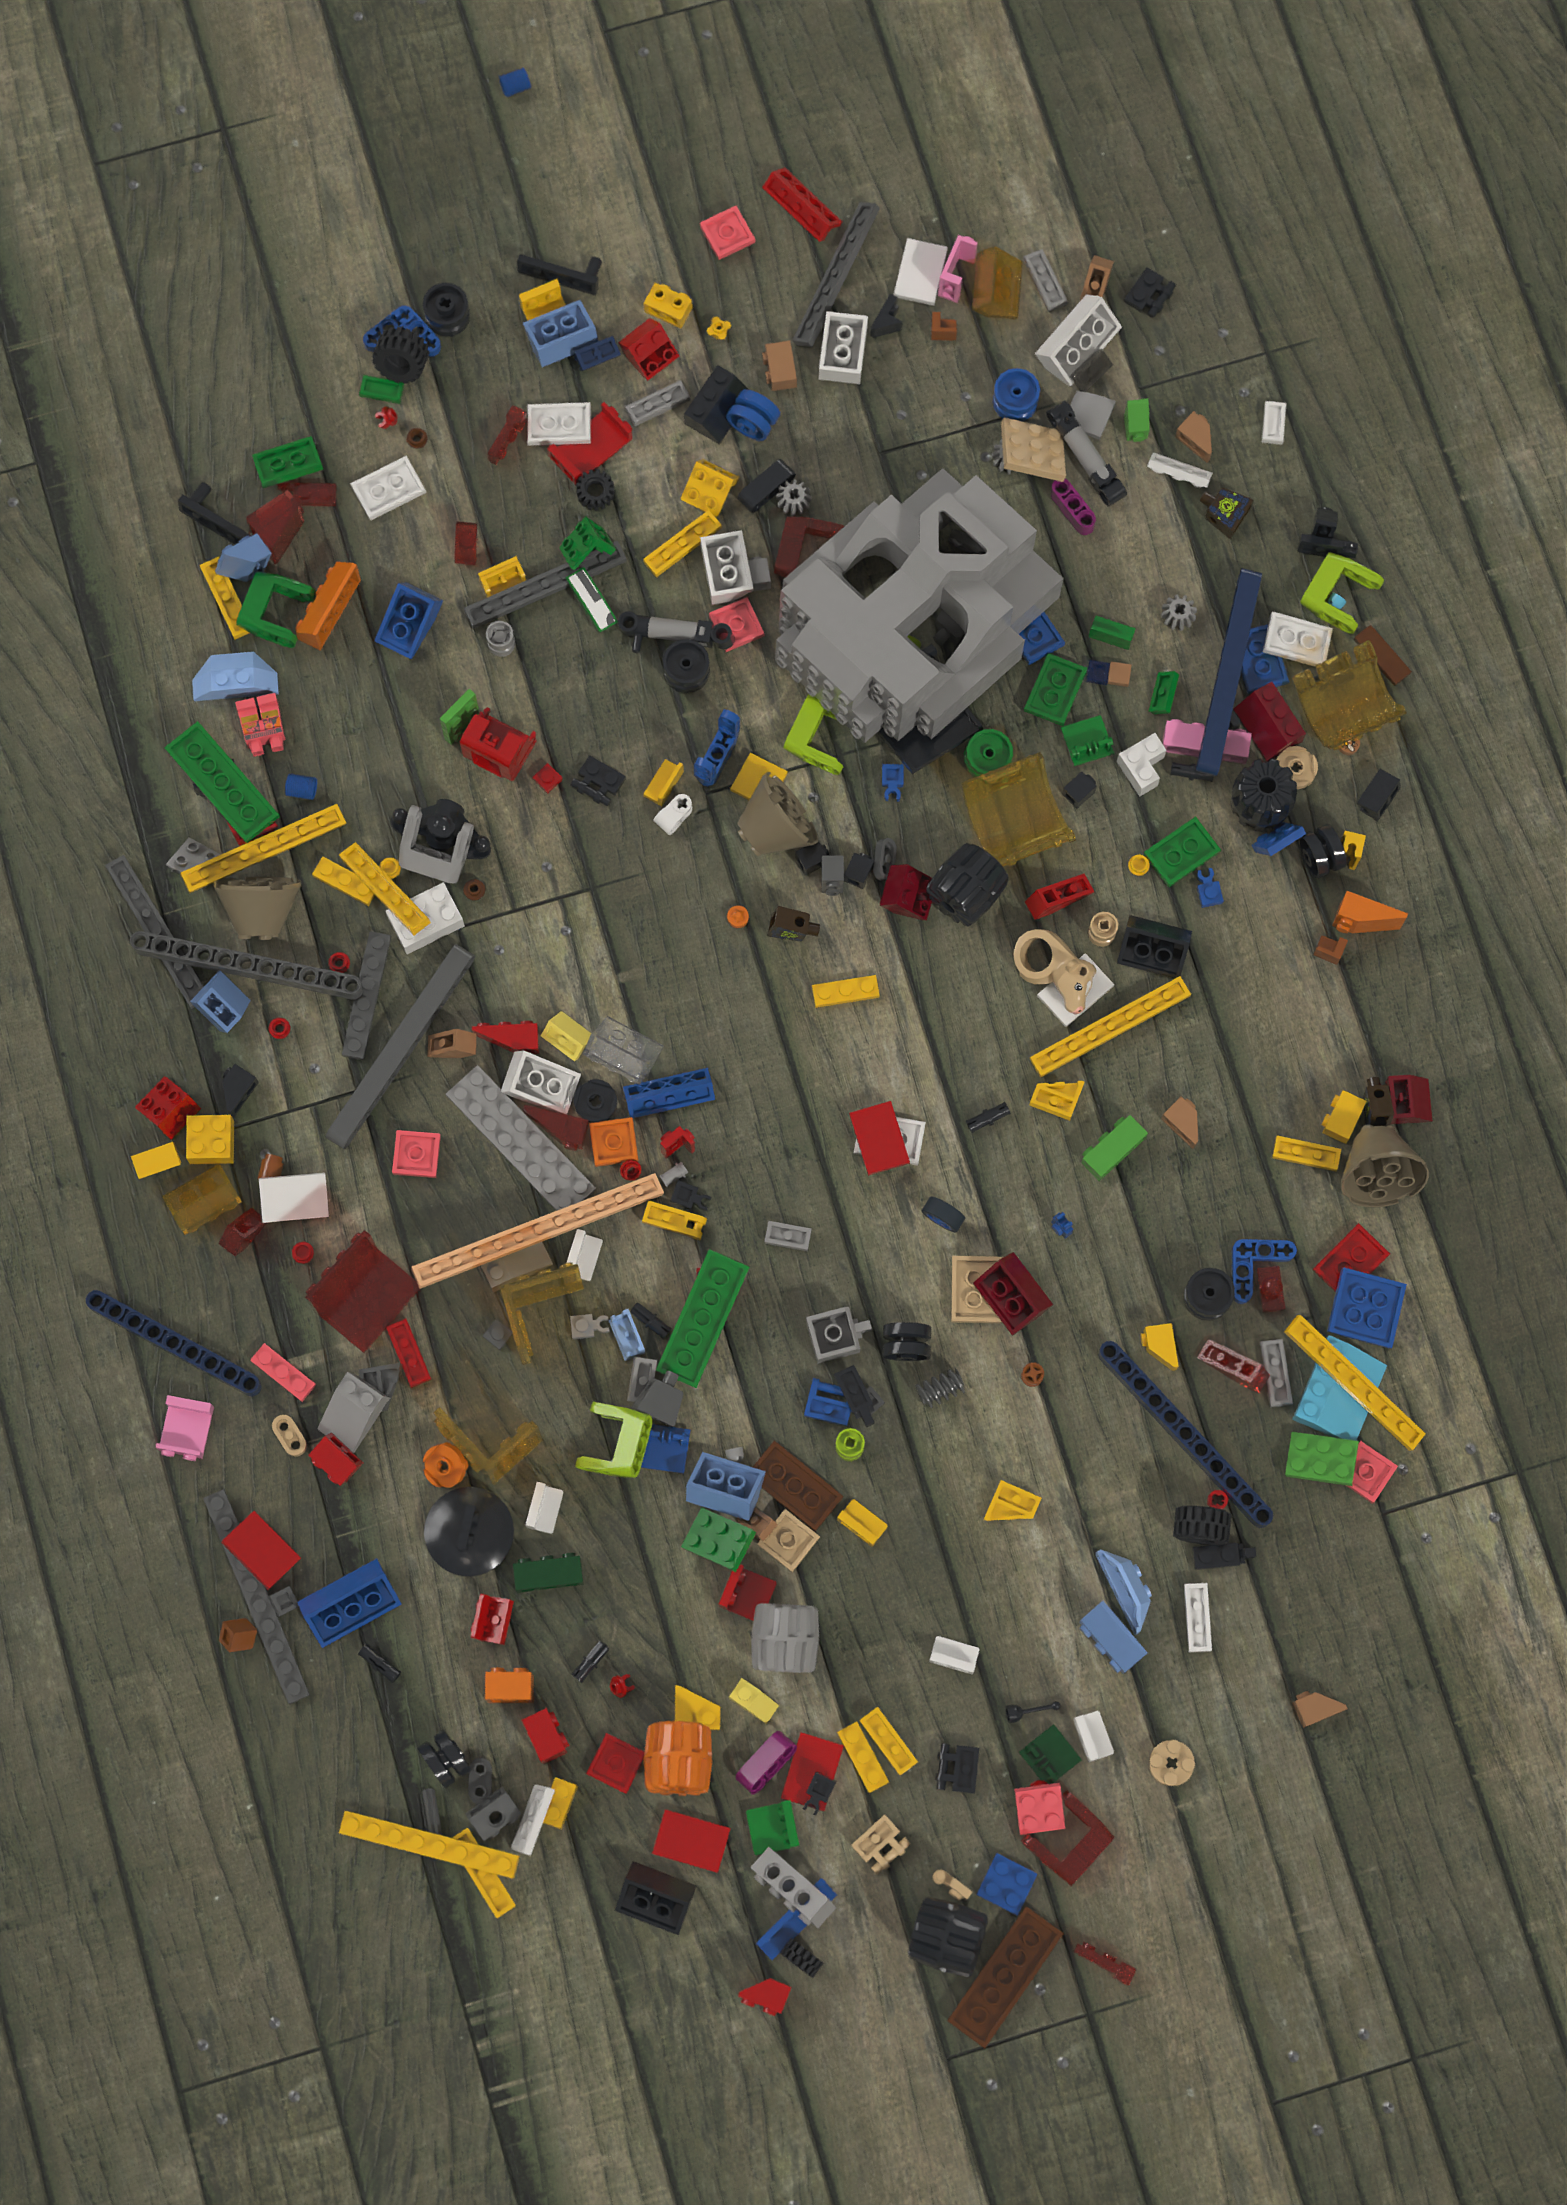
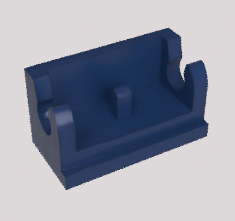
M613 336L574 352L575 361H578L581 372L621 356Z

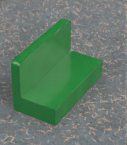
M1095 616L1090 628L1089 638L1129 650L1136 628Z

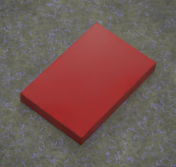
M891 1101L849 1113L868 1176L910 1164Z
M1358 1223L1312 1270L1336 1292L1341 1268L1344 1267L1371 1274L1390 1253Z
M255 1511L221 1541L267 1590L301 1559Z
M800 1732L797 1749L791 1762L781 1799L805 1805L812 1797L806 1791L816 1771L834 1780L844 1745ZM820 1800L819 1810L824 1812L827 1803ZM814 1804L808 1805V1807L816 1809Z
M665 1809L652 1854L718 1873L731 1828Z

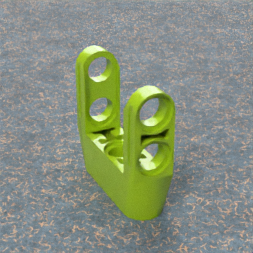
M1329 552L1304 593L1300 604L1316 617L1346 633L1354 634L1358 627L1357 622L1349 614L1326 602L1328 596L1341 574L1369 589H1380L1384 579L1379 574L1350 558Z
M808 695L786 738L783 749L806 763L831 774L840 775L843 765L835 757L809 746L824 715L835 720L837 719L830 710L827 711L822 707L820 700L815 696Z
M592 1402L590 1412L598 1414L602 1418L623 1422L612 1462L582 1456L577 1458L575 1467L615 1477L636 1478L641 1469L652 1428V1417L629 1408Z

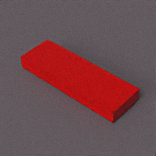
M405 1318L386 1326L410 1387L413 1388L432 1380L407 1319Z

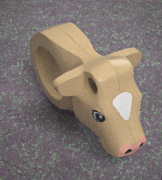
M1035 929L1027 931L1020 936L1013 953L1015 965L1020 971V977L1032 984L1054 982L1064 999L1065 1009L1075 1015L1081 1013L1085 1009L1086 997L1092 988L1093 977L1097 971L1095 966L1090 962L1077 958L1066 943L1052 931ZM1037 939L1045 940L1052 949L1051 963L1040 972L1031 968L1027 959L1028 948Z

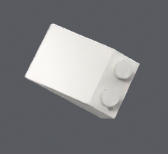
M514 1051L500 1092L521 1101L567 1115L581 1074L529 1052Z

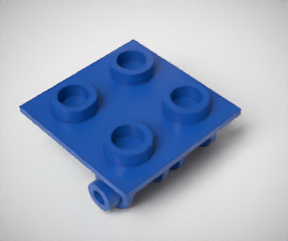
M652 1424L641 1468L684 1474L690 1429Z

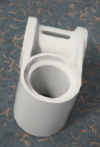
M686 794L677 795L655 816L653 821L668 835L673 834L692 812L690 797ZM680 803V804L684 805V804L686 803V808L681 807V808L679 809V805H678V804Z

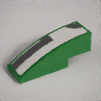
M584 567L565 577L598 633L618 622Z

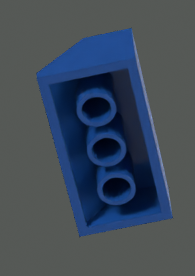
M378 1559L367 1563L297 1602L306 1622L322 1648L401 1605Z

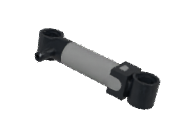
M1064 400L1046 411L1048 420L1055 429L1059 430L1089 475V482L1096 492L1099 493L1104 504L1110 507L1126 497L1127 491L1123 483L1116 478L1117 474L1111 465L1105 463L1075 418V413L1070 404Z
M631 611L622 613L618 619V625L623 634L629 638L634 637L632 652L634 653L640 652L642 637L672 641L689 639L697 641L706 648H712L714 642L722 650L730 648L735 641L731 628L724 623L714 625L711 621L698 620V622L643 616L636 615ZM629 621L635 622L631 628L625 627ZM721 633L728 634L724 640L718 639Z

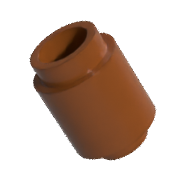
M266 1154L265 1159H262L257 1180L259 1181V1178L281 1176L284 1165L282 1163L283 1158Z

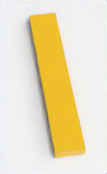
M356 842L339 854L340 859L413 936L431 923L429 918Z

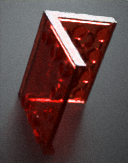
M364 1230L361 1234L358 1232L351 1239L350 1247L347 1250L343 1249L337 1255L336 1263L332 1267L328 1266L322 1272V1279L317 1284L313 1283L306 1291L307 1296L305 1297L318 1316L362 1353L369 1349L386 1329V1326H389L420 1290L417 1281L379 1251L372 1236Z

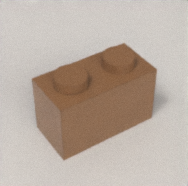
M790 341L765 344V352H762L763 364L768 365V371L765 372L767 384H771L772 391L796 388L797 378Z

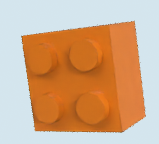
M491 1668V1672L485 1673V1700L488 1703H533L534 1676L527 1668H514V1672H506L505 1668Z

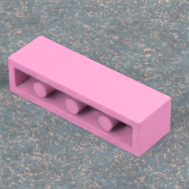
M1177 719L1167 721L1163 737V745L1166 748V752L1199 757L1205 730L1204 724H1187ZM1243 729L1228 730L1221 761L1246 764L1252 733H1247Z

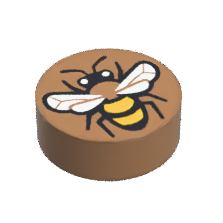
M1353 733L1343 734L1338 741V748L1345 755L1355 754L1360 747V740Z

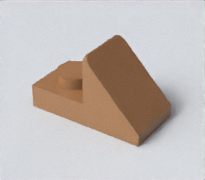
M756 1507L749 1521L738 1517L735 1519L737 1523L757 1532L754 1537L758 1541H764L778 1525L772 1518Z

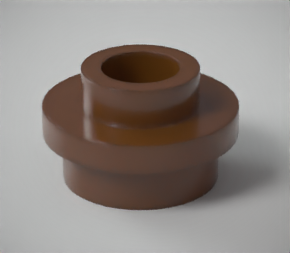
M414 428L408 432L407 443L410 447L420 449L427 444V433L423 429ZM420 437L421 440L418 441V442H415V441H414V438Z
M469 880L464 886V894L469 900L477 901L484 896L485 886L480 880ZM473 886L478 887L477 892H471L470 889Z

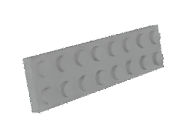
M478 1065L446 1093L449 1100L556 1211L584 1201L596 1191L594 1185L506 1094L500 1092L501 1089Z

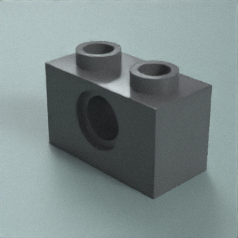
M822 856V893H826L829 896L843 893L844 856Z
M501 1787L468 1811L466 1816L485 1841L487 1838L492 1839L498 1835L500 1829L506 1824L511 1825L516 1822L521 1812L505 1789ZM499 1811L500 1815L497 1819H489L492 1812Z

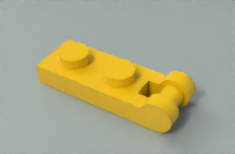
M649 1200L642 1219V1223L689 1236L696 1240H701L703 1234L701 1230L707 1221V1218ZM688 1221L694 1222L693 1229L687 1228Z

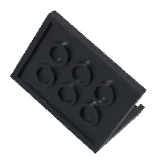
M933 644L922 649L925 654L940 663L937 649ZM966 708L932 739L928 735H923L918 730L917 725L899 741L894 737L888 736L884 731V727L877 734L906 768L914 774L973 737L975 733L983 730V726L971 711Z

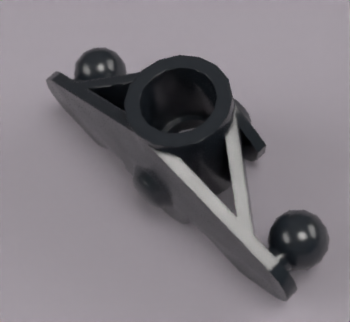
M439 799L435 805L421 809L422 818L418 834L426 836L427 844L432 849L437 851L448 850L455 846L457 835L461 831L465 822L469 823L464 816V808L452 800ZM398 808L393 812L390 824L402 836L408 812L403 808ZM473 829L466 859H485L491 853L490 841L486 836H479L475 829Z

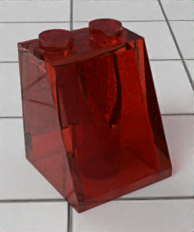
M288 489L246 517L251 534H258L271 551L270 559L274 565L280 561L304 523L302 503L296 494L291 495Z

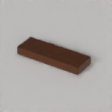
M1371 625L1354 637L1353 640L1394 686L1411 674L1412 671Z

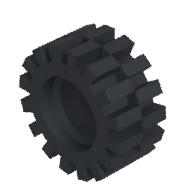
M596 469L595 473H593V470H589V474L584 472L583 477H579L576 491L578 500L582 503L583 507L587 506L588 510H591L593 507L595 511H598V507H601L603 510L606 504L608 506L611 504L615 492L614 483L610 475L607 476L605 471L600 473V470ZM591 484H600L604 490L600 496L594 497L589 495L587 489Z
M791 1938L780 1952L782 1956L812 1978H814L824 1964Z

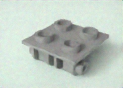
M188 838L166 863V866L171 869V872H176L180 875L181 872L221 854Z

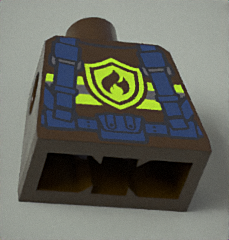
M1221 488L1216 497L1205 491L1199 502L1209 507L1205 519L1227 538L1231 539L1250 511L1254 500L1226 488Z
M777 906L770 917L767 936L803 941L806 935L818 937L820 924L809 922V913Z
M1371 1077L1367 1079L1368 1087H1366L1363 1099L1367 1101L1364 1106L1366 1125H1372L1373 1127L1389 1126L1394 1116L1389 1086L1381 1085L1379 1077Z

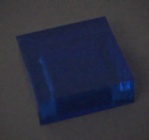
M1089 660L1086 682L1107 685L1110 663Z

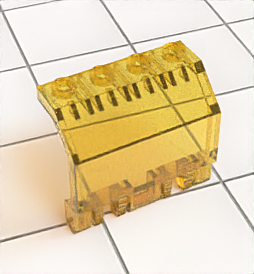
M1369 640L1361 643L1360 647L1358 645L1353 647L1358 662L1354 665L1350 655L1345 651L1341 655L1338 654L1323 661L1322 664L1316 665V671L1320 678L1318 682H1315L1313 674L1309 669L1293 676L1297 695L1309 726L1326 748L1332 750L1340 749L1345 746L1344 743L1350 740H1359L1363 737V734L1369 731H1378L1382 728V725L1388 722H1397L1401 719L1400 716L1407 714L1405 707L1395 703L1388 693L1377 665V655Z

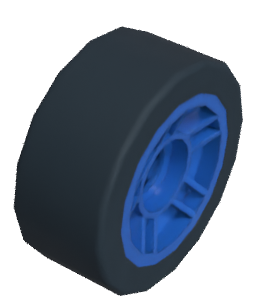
M933 1196L929 1197L921 1210L928 1219L954 1233L958 1232L965 1220V1216L959 1210Z

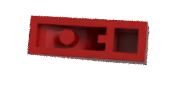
M1081 874L1037 889L1025 901V904L1034 920L1071 905L1093 894L1095 891L1085 874Z

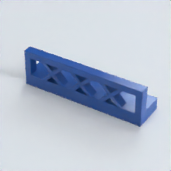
M708 1068L623 1087L629 1116L632 1118L715 1100ZM706 1077L705 1079L695 1080L696 1078ZM640 1092L639 1094L629 1095V1093Z
M823 1878L814 1885L830 1901L837 1896ZM789 1910L756 1943L771 1960L782 1951L790 1938L794 1939L807 1926L798 1917L800 1913L797 1910L794 1913Z

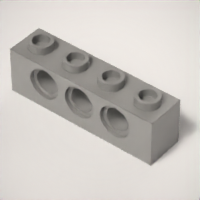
M770 1847L750 1867L756 1873L754 1878L763 1887L765 1884L771 1887L769 1892L777 1899L780 1897L785 1899L786 1901L783 1904L793 1913L797 1910L800 1913L798 1917L808 1926L812 1923L816 1928H819L836 1909L834 1904Z

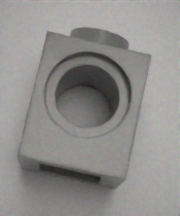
M753 557L748 560L753 591L771 589L767 558Z

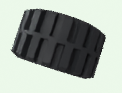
M394 327L389 328V330L383 331L374 349L372 355V362L375 364L374 368L376 371H380L379 374L381 376L387 377L389 381L393 380L395 383L403 382V384H408L410 381L412 383L420 378L429 355L428 345L424 343L425 340L422 337L418 336V333H413L410 329L406 328L405 330L402 327H397V329Z
M1192 1505L1178 1507L1175 1510L1173 1536L1181 1541L1196 1544H1226L1229 1542L1232 1515L1225 1510Z

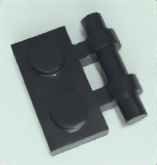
M1146 267L1125 297L1124 302L1139 312H1142L1145 307L1149 308L1150 310L1147 315L1154 318L1164 308L1163 304L1173 295L1176 284L1169 281L1167 286L1161 285L1164 277ZM1155 292L1160 294L1157 300L1151 299Z
M589 755L578 772L579 776L583 777L584 780L581 782L574 778L571 786L576 788L578 793L586 794L593 798V801L597 804L602 803L608 806L611 799L605 795L609 792L615 796L626 780V776ZM593 783L600 787V790L596 791L589 787V785Z
M941 1744V1749L937 1756L939 1768L938 1773L935 1775V1780H937L936 1789L945 1790L946 1782H953V1792L975 1794L980 1748L957 1745L956 1754H950V1745ZM948 1761L955 1762L954 1775L947 1774Z

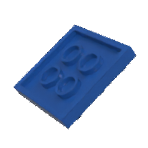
M1344 1267L1341 1268L1327 1332L1391 1349L1407 1284Z

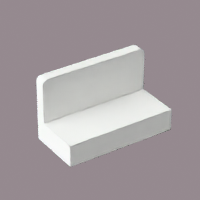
M577 1229L564 1269L565 1275L591 1281L603 1240L586 1235V1231Z
M536 1483L526 1521L527 1528L549 1534L553 1533L564 1493L563 1490L548 1487L544 1483Z
M937 1636L929 1662L973 1675L979 1648Z
M1099 1711L1073 1719L1088 1762L1114 1753Z

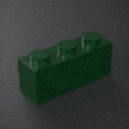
M576 1553L562 1554V1558L555 1559L553 1555L541 1556L539 1561L523 1558L518 1559V1563L513 1564L517 1593L584 1585L581 1557L576 1556Z

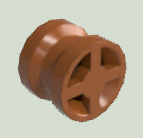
M1029 1363L1023 1368L1021 1379L1026 1386L1036 1387L1043 1380L1044 1370L1038 1363Z

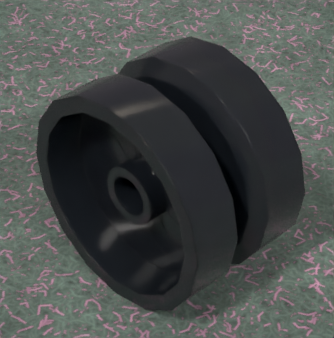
M443 282L434 285L426 292L423 297L422 306L427 326L433 333L443 337H451L460 334L466 329L470 320V310L466 293L459 286Z
M685 639L678 640L668 647L663 657L664 677L668 685L681 693H693L703 688L710 675L709 655L704 646L697 641Z
M1330 824L1318 827L1315 834L1311 831L1306 832L1304 836L1298 839L1303 859L1315 878L1319 879L1328 875L1330 869L1338 871L1346 867L1347 860L1344 848L1337 833Z
M1204 1268L1197 1271L1189 1279L1184 1290V1303L1187 1310L1194 1317L1208 1321L1222 1317L1230 1308L1235 1297V1287L1231 1278L1224 1271L1217 1268ZM1207 1291L1211 1292V1297L1206 1294Z
M911 1322L883 1325V1338L890 1341L883 1344V1358L895 1361H924L931 1358V1346L924 1343L931 1339V1326Z
M443 1729L434 1735V1741L439 1747L438 1751L427 1741L417 1749L446 1789L455 1783V1777L450 1771L451 1767L461 1777L465 1776L472 1769L464 1759L465 1755L456 1742L451 1740Z

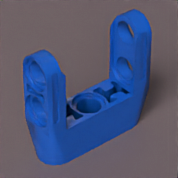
M726 709L722 711L718 719V732L704 758L698 756L694 764V776L704 786H712L717 782L736 746L740 732V717L732 711ZM728 735L731 736V738H727L725 746H723V737L726 738ZM714 753H721L723 757L714 759L712 755Z

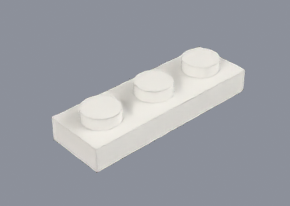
M1154 452L1147 466L1156 473L1169 474L1176 480L1189 481L1196 487L1207 488L1212 473Z
M1207 1583L1184 1584L1188 1652H1211Z

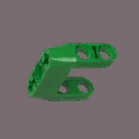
M256 571L239 612L236 625L256 637L287 648H294L298 637L291 630L264 621L262 618L273 592L301 602H311L314 600L316 590L309 585L279 574Z

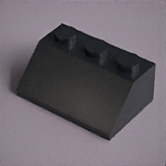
M717 365L685 411L684 424L720 445L732 427L726 419L727 413L733 405H736V398L739 393L744 389H749L736 375Z
M1129 915L1117 964L1177 978L1182 973L1192 931Z
M633 1861L626 1875L615 1911L679 1935L697 1885Z

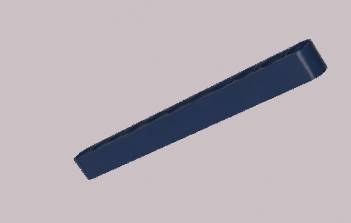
M1241 568L1197 761L1196 771L1213 776H1217L1219 772L1262 573Z
M1113 1341L1103 1343L1098 1352L1101 1362L1217 1487L1226 1493L1230 1501L1255 1527H1266L1273 1519V1512L1269 1506L1117 1343ZM1105 1348H1112L1115 1356L1106 1357L1103 1350ZM1126 1364L1129 1366L1130 1372L1123 1374L1119 1371L1118 1366ZM1141 1380L1144 1382L1145 1389L1137 1390L1134 1387V1381ZM1152 1396L1159 1398L1160 1405L1152 1406L1149 1403V1398ZM1172 1413L1175 1416V1422L1168 1423L1164 1419V1414ZM1180 1430H1188L1191 1434L1190 1439L1181 1438ZM1203 1446L1206 1450V1455H1197L1195 1447ZM1210 1463H1219L1221 1471L1213 1472L1210 1468ZM1226 1479H1234L1237 1484L1236 1488L1229 1489L1225 1483ZM1241 1496H1250L1252 1504L1249 1506L1244 1505L1241 1502ZM1262 1511L1266 1513L1267 1521L1260 1522L1256 1517L1257 1512Z

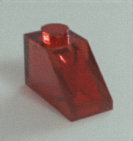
M251 1207L227 1225L218 1244L236 1257L251 1244L267 1222L263 1223L262 1215Z

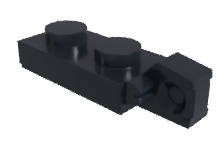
M1302 534L1297 551L1298 553L1326 557L1331 552L1344 557L1356 558L1358 543L1346 542L1335 538L1318 537L1313 534Z
M855 1365L835 1373L834 1377L852 1414L855 1415L856 1419L862 1418L866 1428L874 1425L871 1412L875 1411L873 1402Z
M1243 1543L1197 1546L1192 1548L1195 1570L1240 1566V1564H1245V1559L1257 1557L1256 1547L1244 1548Z

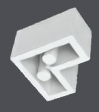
M1156 733L1118 755L1117 763L1139 797L1157 787L1160 780L1152 765L1164 759L1166 748Z

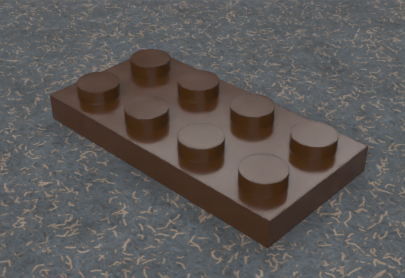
M775 1440L753 1466V1468L765 1471L761 1488L815 1532L844 1498L843 1495Z

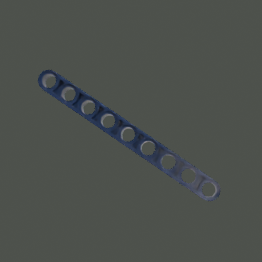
M93 1290L86 1296L87 1306L101 1317L247 1396H256L261 1391L262 1385L260 1380L254 1374L101 1291ZM101 1297V1305L98 1307L92 1306L93 1300ZM114 1308H121V1314L119 1316H111L112 1310ZM134 1318H140L139 1326L134 1328L130 1326ZM154 1328H159V1335L151 1338L149 1336L150 1331ZM174 1338L179 1339L177 1347L169 1348L170 1340ZM191 1349H198V1355L195 1358H188V1352ZM211 1359H216L217 1366L213 1369H208L207 1362ZM229 1370H236L235 1378L226 1379V1373ZM249 1380L256 1381V1385L252 1390L245 1389V1384Z

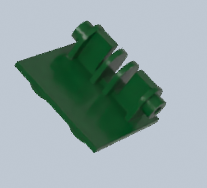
M1054 1724L1019 1751L1038 1778L1046 1781L1048 1784H1053L1082 1761Z

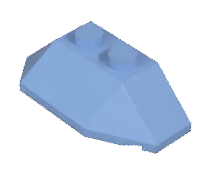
M255 652L211 655L192 680L194 701L262 696L272 693L279 694L277 672Z
M1099 1550L1095 1553L1096 1558L1134 1635H1136L1142 1629L1151 1602L1149 1599L1152 1596L1146 1584H1142L1139 1578L1142 1574L1137 1564L1133 1565L1131 1560Z

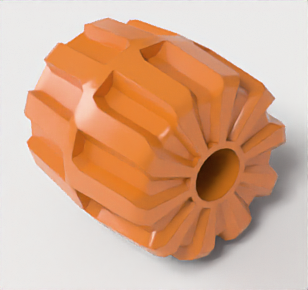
M662 1721L649 1725L644 1752L646 1789L651 1793H660L667 1796L671 1794L697 1796L707 1793L712 1768L710 1727L701 1723L687 1721Z

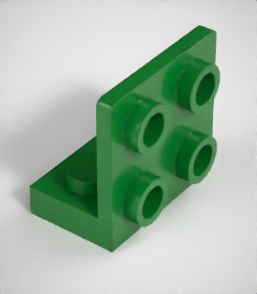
M586 516L576 525L574 531L563 540L560 546L562 554L573 570L577 569L594 548L601 553L605 551L609 555H612L616 550L605 529Z
M791 1800L746 1811L755 1855L763 1854L768 1847L774 1852L799 1847Z

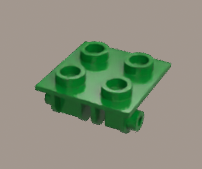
M1101 715L1061 727L1074 766L1115 754L1112 747L1113 740L1108 736Z

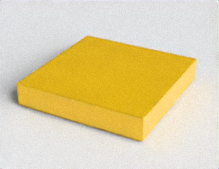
M750 753L730 791L750 800L765 773L770 772V777L776 775L784 782L788 771Z

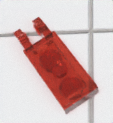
M288 482L278 484V490L285 492L288 489V492H294V496L289 495L294 506H336L337 484H292Z

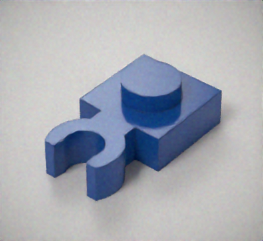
M882 764V787H888L885 791L884 799L888 801L889 794L894 793L897 796L896 801L899 802L901 793L897 787H903L904 764Z
M1212 868L1208 869V877L1202 876L1201 870L1197 872V879L1202 883L1197 886L1202 908L1223 904L1224 902L1219 881L1212 882L1214 876Z
M1059 1212L1053 1217L1052 1229L1058 1236L1062 1235L1066 1239L1074 1230L1071 1227L1073 1225L1072 1222L1066 1219L1064 1212Z

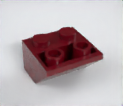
M908 864L890 866L879 906L895 914L926 921L932 904L926 888L932 877Z
M1414 1075L1388 1076L1385 1085L1389 1086L1394 1111L1391 1124L1432 1122L1429 1079Z

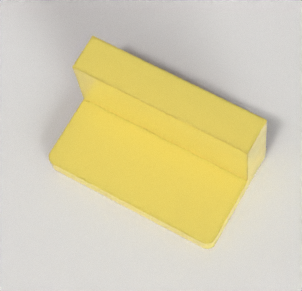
M562 1011L548 1021L541 1034V1037L574 1062L580 1057L585 1046L593 1041L595 1037Z

